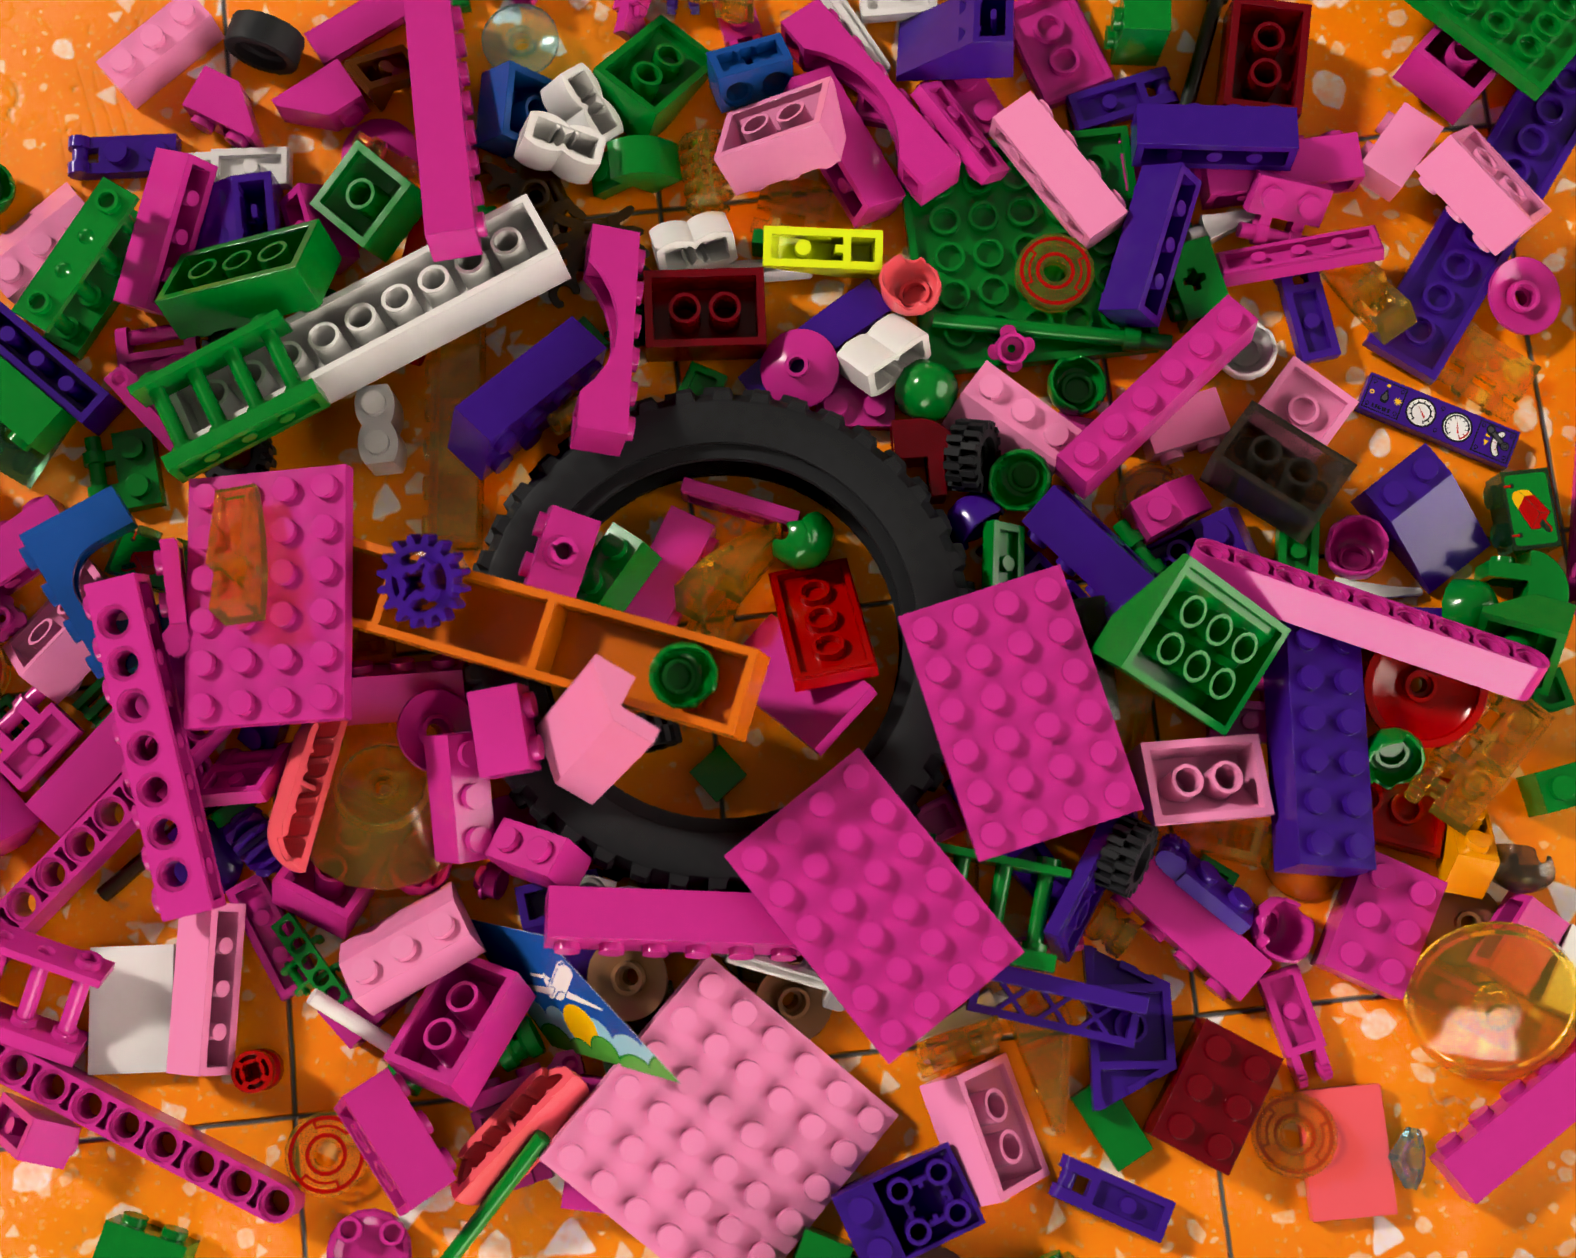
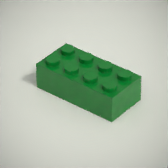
M315 219L181 254L158 294L155 303L181 340L195 336L207 337L216 331L228 328L239 329L249 324L256 315L272 312L275 309L282 316L299 311L308 313L314 311L323 303V299L334 279L342 257L320 220Z

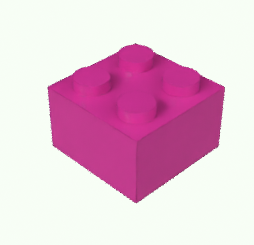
M1435 25L1414 48L1392 78L1450 124L1454 125L1498 73Z

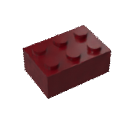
M1278 0L1231 1L1223 18L1215 105L1239 104L1241 106L1267 107L1278 105L1281 107H1297L1298 119L1300 118L1303 105L1312 5Z
M764 267L643 270L647 362L760 359L763 356L767 347Z
M1195 1017L1176 1057L1177 1069L1168 1074L1142 1131L1229 1176L1284 1059L1207 1018Z

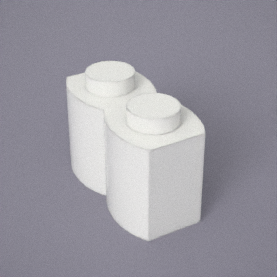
M582 62L562 72L540 90L542 102L548 113L558 116L568 125H582L594 129L607 139L606 142L615 139L624 132L619 114L611 103L603 98L597 78Z
M530 111L519 133L513 157L531 169L539 171L551 170L555 175L567 182L588 184L601 164L607 139L589 127L568 125L554 114L544 111Z
M721 211L703 212L695 215L687 222L681 220L666 221L649 230L653 253L659 270L698 269L700 267L715 269L729 265L738 258L734 233L725 213Z
M892 313L875 322L868 333L858 335L847 341L837 353V358L840 365V374L869 396L875 397L886 392L896 383L904 367L918 359L928 360L931 356L929 335L901 315Z
M387 383L365 386L356 391L354 401L356 416L362 425L358 434L360 457L375 476L403 473L407 464V449L404 440L400 436L404 424L402 405Z

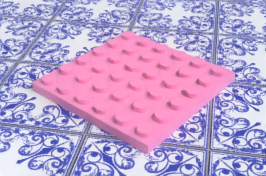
M710 957L701 959L637 1036L680 1083L622 1067L620 1063L614 1064L553 1137L539 1156V1160L660 1258H786L802 1238L805 1226L810 1227L832 1200L831 1194L840 1190L898 1117V1114L721 964Z

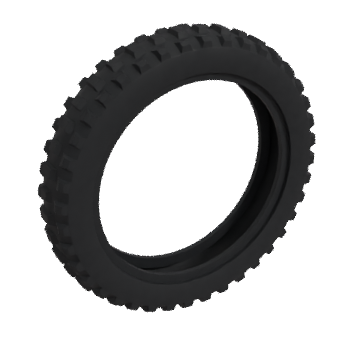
M730 387L704 388L702 395L697 396L691 389L677 390L675 393L665 395L664 401L657 403L650 397L635 402L634 407L630 406L629 416L636 417L635 432L632 442L625 441L620 457L570 449L571 436H569L557 445L560 451L557 456L547 453L537 463V466L529 473L532 479L529 484L521 482L515 491L511 492L503 504L508 512L506 515L498 514L484 540L489 549L481 550L472 570L523 584L525 577L519 576L518 572L526 551L534 552L538 537L532 535L537 516L540 511L547 513L548 508L552 505L601 521L602 524L619 509L638 497L660 487L683 481L684 477L694 479L710 476H737L769 481L793 489L831 511L852 530L876 562L890 593L898 626V671L893 695L880 727L862 752L915 817L920 812L916 803L927 791L935 792L945 778L940 771L945 761L897 617L975 592L976 588L974 582L966 581L963 572L967 559L962 543H952L950 538L952 532L950 520L943 509L934 510L930 504L931 493L928 491L929 487L920 476L910 478L906 474L907 464L891 449L882 452L877 448V439L871 435V432L860 425L849 429L845 426L843 416L823 408L818 412L809 410L807 401L784 394L779 401L774 400L770 391L745 389L742 395H734ZM469 663L468 666L464 667L466 699V692L512 683L529 686V692H534L538 704V716L534 717L536 734H538L536 727L555 704L551 686L473 663ZM546 756L543 760H540L541 771L505 778V781L511 788L509 797L519 809H530L529 813L537 821L536 828L568 838L593 859V864L603 868V876L619 882L625 876L639 882L640 889L752 893L724 858V855L782 809L779 808L767 813L740 818L715 819L692 817L646 804L625 793L615 785H612L591 805L555 784Z

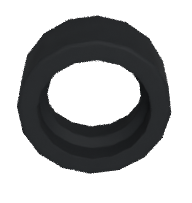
M247 9L238 10L232 15L224 43L231 55L241 62L268 73L285 75L292 74L297 70L305 46V39L288 22L261 11Z

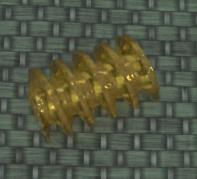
M720 129L694 130L682 136L678 144V151L682 155L680 158V166L683 170L681 177L685 184L683 193L687 199L685 209L693 217L707 211H721L725 214L730 211V206L724 204V202L731 200L734 197V193L731 189L724 188L729 184L714 160L722 132Z

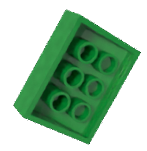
M1184 553L1111 616L1090 651L1194 720L1226 736L1291 629L1192 556Z

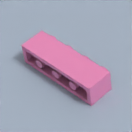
M1030 90L993 116L989 135L1075 243L1086 252L1122 226L1128 213L1125 201L1116 190H1110L1105 184L1098 166L1092 160H1086L1077 149V142L1073 135L1066 129L1062 130L1056 123L1049 105L1042 99L1038 100Z
M226 903L227 905L214 910L178 918L166 1073L198 1077L231 1075V1068L235 1061L246 904Z

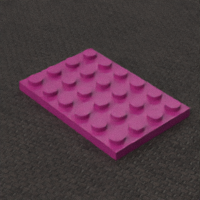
M339 464L189 479L186 609L190 637L188 647L190 649L185 653V730L203 731L352 720L353 468L349 465Z
M1060 564L897 617L978 862L1144 809Z
M859 747L724 855V858L888 1064L892 1063L1024 953L1020 945Z

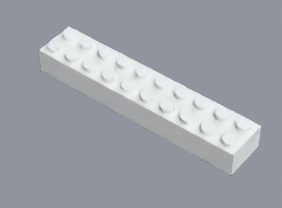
M524 194L484 215L488 236L481 237L483 255L434 262L429 246L426 245L323 299L321 306L314 311L308 313L299 311L285 318L291 325L293 332L281 337V340L301 380L306 381L312 378L325 392L330 404L571 279L559 250L528 195ZM266 346L243 357L264 400H270L284 392L286 386ZM229 366L206 377L227 420H232L247 412L249 406ZM191 385L169 396L189 439L194 440L209 432L211 425Z

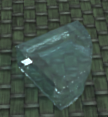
M1406 1127L1389 1153L1388 1158L1403 1187L1417 1190L1425 1168V1144L1419 1128Z

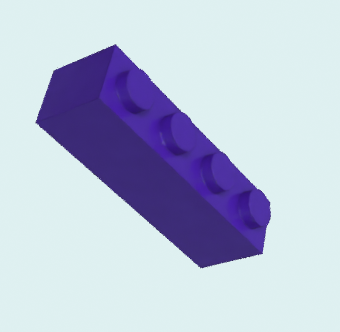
M1160 102L1136 103L1131 124V167L1183 162L1188 168L1290 171L1299 150L1297 107H1281L1278 105L1267 107L1241 106L1239 104L1226 106L1202 105L1199 103L1162 104Z
M1183 162L1142 165L1098 308L1102 314L1118 327H1159L1202 184V181Z
M0 301V355L81 424L100 436L125 409V406Z
M1053 485L1021 521L1030 529L1026 533L1027 536L1042 549L1048 546L1058 556L1056 563L1061 565L1062 570L1072 577L1076 574L1079 575L1088 584L1085 588L1086 592L1101 605L1105 602L1126 600L1130 594L1140 592L1159 575L1065 486Z

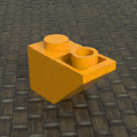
M1450 801L1441 858L1436 860L1438 878L1448 883L1445 892L1483 899L1500 865L1488 810L1470 803L1462 804Z

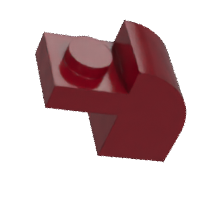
M929 419L891 420L889 430L891 450L907 464V468L925 467L926 484L929 487L928 491L931 493L930 504H944L947 491H952L947 486L949 481H945L944 475L947 469H943V462L947 458V455H943L944 448H948L946 438L947 434L951 435V433L941 424Z

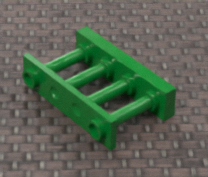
M105 177L98 183L11 310L16 315L44 330L45 334L43 337L47 341L79 360L83 359L120 304L113 301L138 214L134 207L140 200L135 194Z
M277 309L272 312L256 315L249 324L160 370L149 371L143 374L137 382L127 387L129 393L146 408L154 404L174 445L171 452L160 458L166 470L181 483L195 478L331 406L325 392L312 378L306 381L301 380L281 340V337L293 332V329ZM266 346L286 386L283 393L270 400H264L243 358ZM226 366H229L249 406L247 412L232 420H227L206 378ZM189 385L192 386L211 425L209 432L194 440L189 439L169 398L170 395Z
M929 833V835H930V836L933 838V840L935 841V840H936V834ZM936 842L947 857L954 858L953 864L966 880L968 878L970 862L995 867L988 907L1002 925L1012 870L1037 875L1026 941H1021L1020 946L1024 953L1014 960L1010 966L1044 973H1054L1057 955L1046 953L1047 945L1043 944L1044 929L1047 924L1054 879L1062 881L1070 879L1072 869L1062 868V860L1046 856H1036V862L1003 855L978 862L974 849Z

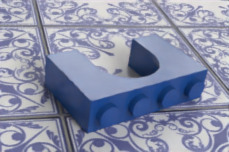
M112 485L18 535L25 545L19 549L21 556L32 571L39 568L47 583L41 585L43 592L54 607L61 604L69 618L63 621V624L75 643L83 641L91 655L87 656L85 660L97 679L105 677L102 663L97 660L93 651L92 642L96 637L92 621L87 618L83 608V598L80 591L81 572L86 561L94 552L139 527L118 491ZM158 604L156 606L162 631L164 632L170 625L169 618L161 617ZM128 619L116 621L117 629L121 633L127 629ZM133 653L126 660V668L130 674L138 668V659Z

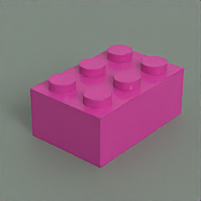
M1375 851L1377 870L1350 878L1344 877L1310 964L1386 999L1402 1000L1448 883Z
M476 957L426 987L383 1059L405 1081L471 1108L535 1000L536 995L518 972Z
M387 1067L343 1095L334 1106V1110L401 1217L454 1182L457 1178L452 1171L457 1169L448 1150L445 1147L438 1149L429 1135L434 1132V1129L428 1117L422 1110L415 1112L407 1097L411 1095V1092L405 1080L399 1073L392 1075Z

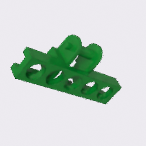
M288 912L271 926L293 958L291 962L287 961L284 963L285 967L282 968L280 973L282 976L290 975L298 987L294 993L297 997L302 995L308 996L313 988H317L330 996L327 993L328 990L336 986L341 992L340 998L337 1000L339 1003L344 1004L346 1001L349 1002L353 999L335 973V971H341L339 962L329 966L315 947V944L318 943L320 945L325 941L321 934L311 938L296 916L291 912ZM291 921L295 930L288 937L282 926L284 923ZM298 938H303L305 943L296 949L293 942ZM310 954H315L317 965L313 969L307 970L304 963L308 961L307 957ZM298 968L301 969L308 980L304 981L297 971ZM324 970L322 973H320V974L316 977V974H317L319 971Z

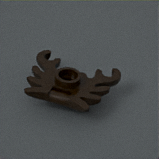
M507 157L505 159L507 166L517 172L511 173L493 163L483 162L480 163L481 174L474 175L475 181L482 174H489L492 177L491 182L487 185V191L490 194L502 187H510L506 194L509 202L527 194L551 238L553 237L555 224H558L560 233L568 232V227L562 226L554 220L553 216L555 213L562 215L569 213L575 219L586 220L587 218L586 214L568 197L561 178L551 170H534L524 166L513 157Z
M632 205L625 207L614 215L599 219L582 220L559 213L554 214L553 218L557 223L571 228L569 232L552 237L555 245L567 243V246L559 252L562 259L567 260L566 267L571 279L548 290V298L553 306L558 309L564 307V302L557 295L560 287L566 286L570 288L572 294L578 295L580 293L576 275L579 271L584 272L585 249L593 223L640 232V236L644 234L642 228L620 225V222L628 219L633 214L634 207ZM640 244L639 249L646 250L645 258H649L650 251ZM644 265L643 270H651L650 268ZM643 272L642 274L638 273V278H643Z

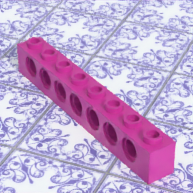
M133 572L85 584L86 596L83 598V608L87 618L92 621L96 638L92 642L93 651L97 660L102 663L105 679L102 682L103 694L113 709L115 721L112 723V732L116 743L121 746L125 763L122 765V775L126 785L131 788L134 799L132 818L135 826L141 829L144 842L141 851L142 861L145 868L151 872L154 885L151 892L153 907L157 913H160L162 922L225 906L227 905L190 746L186 730L184 729V721L168 653L165 652L166 649L163 647L165 646L162 639L163 631L150 576ZM124 611L128 617V627L121 633L117 629L116 620L118 615ZM131 653L135 654L138 659V668L132 675L126 668V660ZM141 694L148 702V710L144 716L139 715L135 707L136 700ZM150 736L158 744V751L154 758H151L145 750V743ZM159 778L163 779L168 787V793L164 800L160 799L155 792V784ZM168 820H171L177 826L178 834L174 842L168 839L165 834V824ZM177 862L182 863L187 869L188 876L185 883L180 882L174 874Z

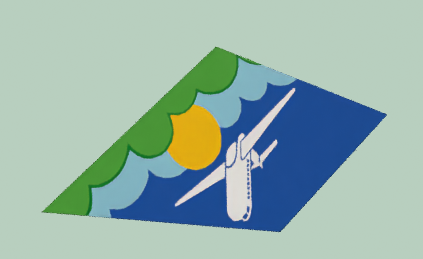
M471 919L486 950L483 954L487 960L518 972L536 995L527 1013L553 1047L564 1050L573 1049L577 1054L615 1065L620 1063L622 1067L680 1083L562 955L554 953L552 948H544L543 935Z

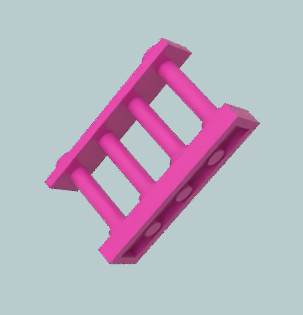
M0 922V979L7 957L32 965L19 1008L0 1001V1043L72 1068L88 1047V1032L79 1029L77 1024L89 988L92 986L99 989L113 971L116 962L103 958L97 952L90 950L82 951ZM49 971L73 980L60 1022L38 1015L36 1012Z

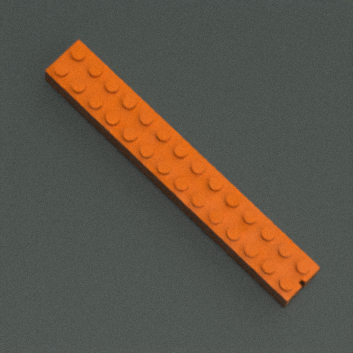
M353 537L352 629L562 690H566L595 654L635 677L621 704L622 707L745 742L770 662V657L761 650L470 570L471 573L462 577V583L471 586V591L460 593L459 597L464 600L466 605L460 609L452 608L455 619L445 622L441 621V625L437 627L427 628L424 625V627L411 628L410 619L402 622L395 620L397 608L385 610L383 606L389 599L388 594L377 592V588L385 585V579L377 576L376 572L388 567V564L381 557L386 553H395L394 549ZM415 554V555H413L410 559H411V560H418L419 557H423V556H419V555H416V554ZM435 601L422 605L421 608L429 610L438 603ZM681 641L696 643L712 654L719 667L717 689L697 707L673 709L659 701L652 691L648 679L649 665L660 650L671 643Z

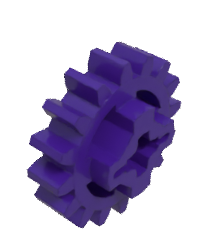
M421 534L407 535L406 541H394L392 546L395 553H386L381 557L388 564L387 569L377 570L376 572L377 576L385 579V585L377 588L378 593H387L389 599L383 606L385 610L397 608L395 620L402 622L410 619L411 628L424 627V625L427 628L437 627L441 625V621L445 622L455 619L452 608L460 609L466 605L464 600L459 597L460 593L471 591V586L462 583V577L471 573L470 568H460L458 564L464 557L463 552L450 553L452 541H438L437 534H423V537ZM418 552L426 553L425 556L419 557L418 560L410 559ZM435 601L438 603L429 610L421 608L422 605Z

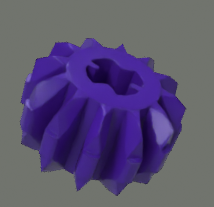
M250 806L243 812H238L223 827L224 836L250 870H253L257 876L268 877L272 873L278 872L283 865L274 857L268 844L267 828L270 818L260 808Z

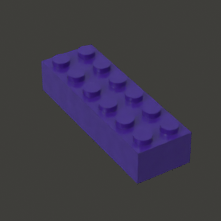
M1279 620L1290 628L1291 631L1263 675L1269 788L1275 815L1271 816L1274 872L1350 878L1377 870L1361 647Z

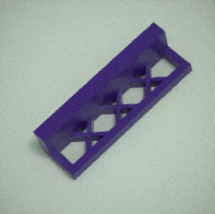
M1007 966L990 981L998 982L1008 998L994 1007L977 1004L979 989L967 999L965 1010L1134 1048L1140 1014L1147 1015L1150 998ZM1006 984L1021 987L1022 989L1012 994ZM1029 990L1040 992L1049 1008L1035 1017L1026 1015L1016 1000ZM1048 994L1064 998L1054 1004ZM1072 999L1081 1001L1090 1015L1088 1019L1077 1026L1068 1025L1058 1010L1059 1007ZM1011 1003L1017 1013L1002 1010V1008ZM1090 1003L1104 1006V1008L1095 1013ZM1112 1009L1129 1012L1125 1036L1109 1034L1099 1018ZM1053 1012L1058 1022L1043 1018ZM1094 1022L1099 1031L1086 1029L1085 1027Z

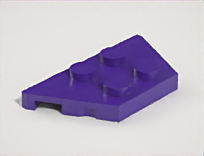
M1084 946L1082 950L1084 983L1150 998L1147 1015L1140 1014L1134 1048L1087 1038L1093 1112L1103 1110L1156 1079L1177 1069L1170 983L1152 974L1147 975L1127 962L1118 961L1098 952L1095 947ZM1090 1003L1095 1013L1104 1008V1006ZM1112 1009L1099 1018L1109 1034L1125 1036L1129 1012ZM1086 1010V1019H1088L1090 1015ZM1094 1022L1087 1026V1029L1099 1031Z

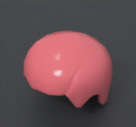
M902 254L896 255L883 265L879 275L883 301L890 310L904 316L923 315L932 310L939 301L942 291L939 273L929 263H926L923 257L917 260H908Z

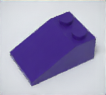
M1426 442L1350 502L1360 515H1366L1380 522L1389 537L1388 548L1427 594L1433 592L1491 545L1453 474Z

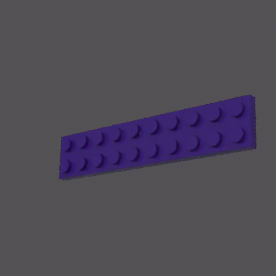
M1576 55L1536 102L1516 88L1486 137L1490 145L1542 200L1576 145ZM1444 207L1362 343V346L1425 383L1433 384L1486 297L1493 272L1498 266L1508 260L1520 238L1504 251L1494 256L1491 251L1487 253L1480 249L1472 238L1474 233L1464 222L1461 224L1456 222Z

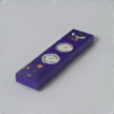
M1373 372L1367 376L1358 398L1359 403L1354 409L1355 412L1500 471L1508 467L1521 433Z

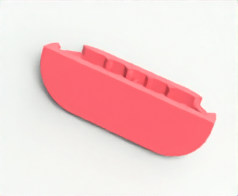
M348 720L303 723L293 738L267 828L268 844L272 854L281 865L293 872L305 873Z
M566 1066L555 1067L549 1070L542 1067L533 1072L461 1148L457 1156L462 1159L456 1183H451L453 1199L465 1205H480L537 1130L545 1132L551 1140L590 1094L585 1081ZM539 1157L528 1170V1172L524 1175L521 1181L540 1162Z

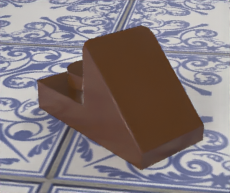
M404 44L347 59L343 64V67L381 112L385 110L394 91L411 86L408 49Z

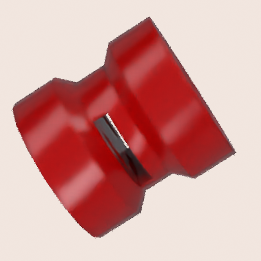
M261 1048L245 1051L233 1062L231 1079L234 1085L245 1093L251 1094L269 1090L282 1079L284 1063L280 1055L272 1049Z

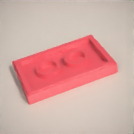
M1368 1083L1293 1090V1095L1306 1097L1320 1105L1328 1114L1334 1128V1146L1329 1158L1320 1167L1304 1173L1310 1220L1319 1222L1398 1214L1380 1084ZM1294 1100L1296 1113L1308 1117L1313 1122L1317 1132V1140L1314 1147L1308 1153L1301 1155L1303 1168H1307L1319 1162L1315 1154L1322 1143L1320 1123L1325 1122L1326 1119L1313 1105L1301 1100ZM1296 1117L1300 1149L1304 1150L1312 1141V1130L1305 1120ZM1328 1124L1323 1125L1325 1143L1318 1155L1321 1159L1326 1154L1330 1143Z

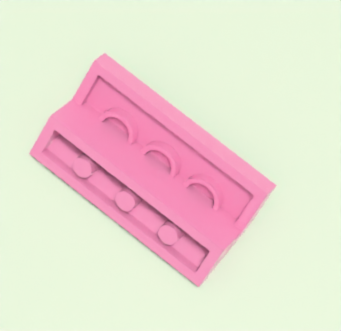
M595 654L536 727L538 734L543 739L545 756L555 784L591 805L653 745L660 731L656 726L621 706L635 677Z

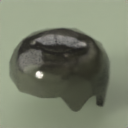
M1496 844L1500 865L1492 881L1499 887L1515 894H1531L1542 891L1554 881L1556 869L1551 856H1547L1546 861L1541 863L1533 847L1517 844Z

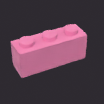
M172 0L97 60L96 63L112 84L137 109L225 37L212 15L198 0Z

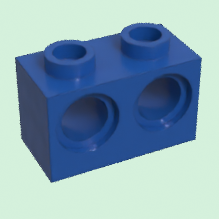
M780 32L706 52L709 87L721 114L783 93L791 77H794L793 57Z

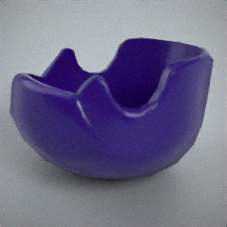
M970 493L958 499L947 513L952 526L950 535L952 542L962 543L964 550H967L969 548L968 542L983 537V522L994 519L999 520L1000 515L1003 516L1005 514L1004 509L994 502L989 494Z

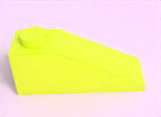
M764 225L762 267L831 277L876 279L883 267V230Z

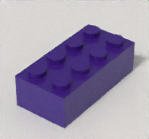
M571 316L454 407L448 449L482 481L492 472L496 474L501 473L509 466L513 456L522 448L525 451L531 449L540 440L542 432L552 425L555 428L565 421L571 409L576 405L580 390L594 380L604 366L602 364L607 348Z

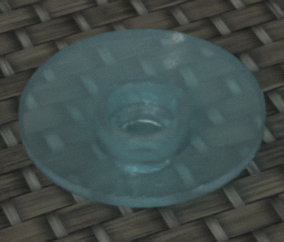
M511 4L499 9L489 18L482 32V48L486 59L492 67L511 60L540 73L554 60L559 47V34L553 19L541 8L530 4ZM520 43L529 45L524 50H516L517 45Z

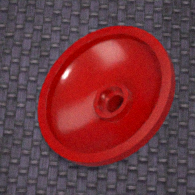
M1373 652L1369 657L1363 674L1365 707L1374 724L1379 729L1397 727L1407 730L1419 738L1423 748L1444 746L1463 737L1480 719L1487 703L1489 690ZM1419 677L1422 681V687L1419 691L1414 692L1411 688V682L1414 678Z

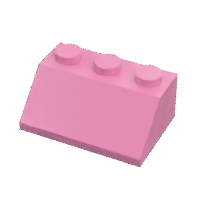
M829 76L727 112L714 160L736 196L749 191L758 192L767 185L782 180L791 181L803 173L818 168L827 169L841 161L846 134L832 77Z
M1473 125L1450 134L1414 168L1421 175L1419 177L1421 185L1433 195L1437 193L1447 204L1445 206L1447 213L1460 224L1464 222L1474 233L1472 238L1476 245L1487 253L1491 251L1494 256L1508 248L1552 211Z
M67 182L0 235V290L14 304L17 303L85 204Z
M987 360L962 391L941 423L951 433V425L955 424V420L960 418L993 421L996 423L995 427H998L999 430L997 437H1000L1001 444L998 446V450H1001V455L1012 449H1032L1045 458L1052 476L1055 473L1057 454L1082 432L1080 428Z
M89 559L83 566L80 576L82 598L86 596L85 584L110 578ZM47 600L27 621L26 626L20 628L2 648L22 679L59 704L66 696H71L80 688L83 678L91 671L85 660L91 654L83 641L75 643L66 630L63 621L69 618L61 604L54 607ZM124 611L121 612L116 621L127 620L126 613Z
M1258 734L1142 742L1126 754L1144 809L1141 811L1152 826L1270 817L1275 815Z
M450 881L341 943L339 967L354 1001L372 1016H375L485 953L486 950L454 883Z
M1006 1052L951 1071L919 1086L939 1144L948 1141L978 1207L1002 1203L1050 1175Z

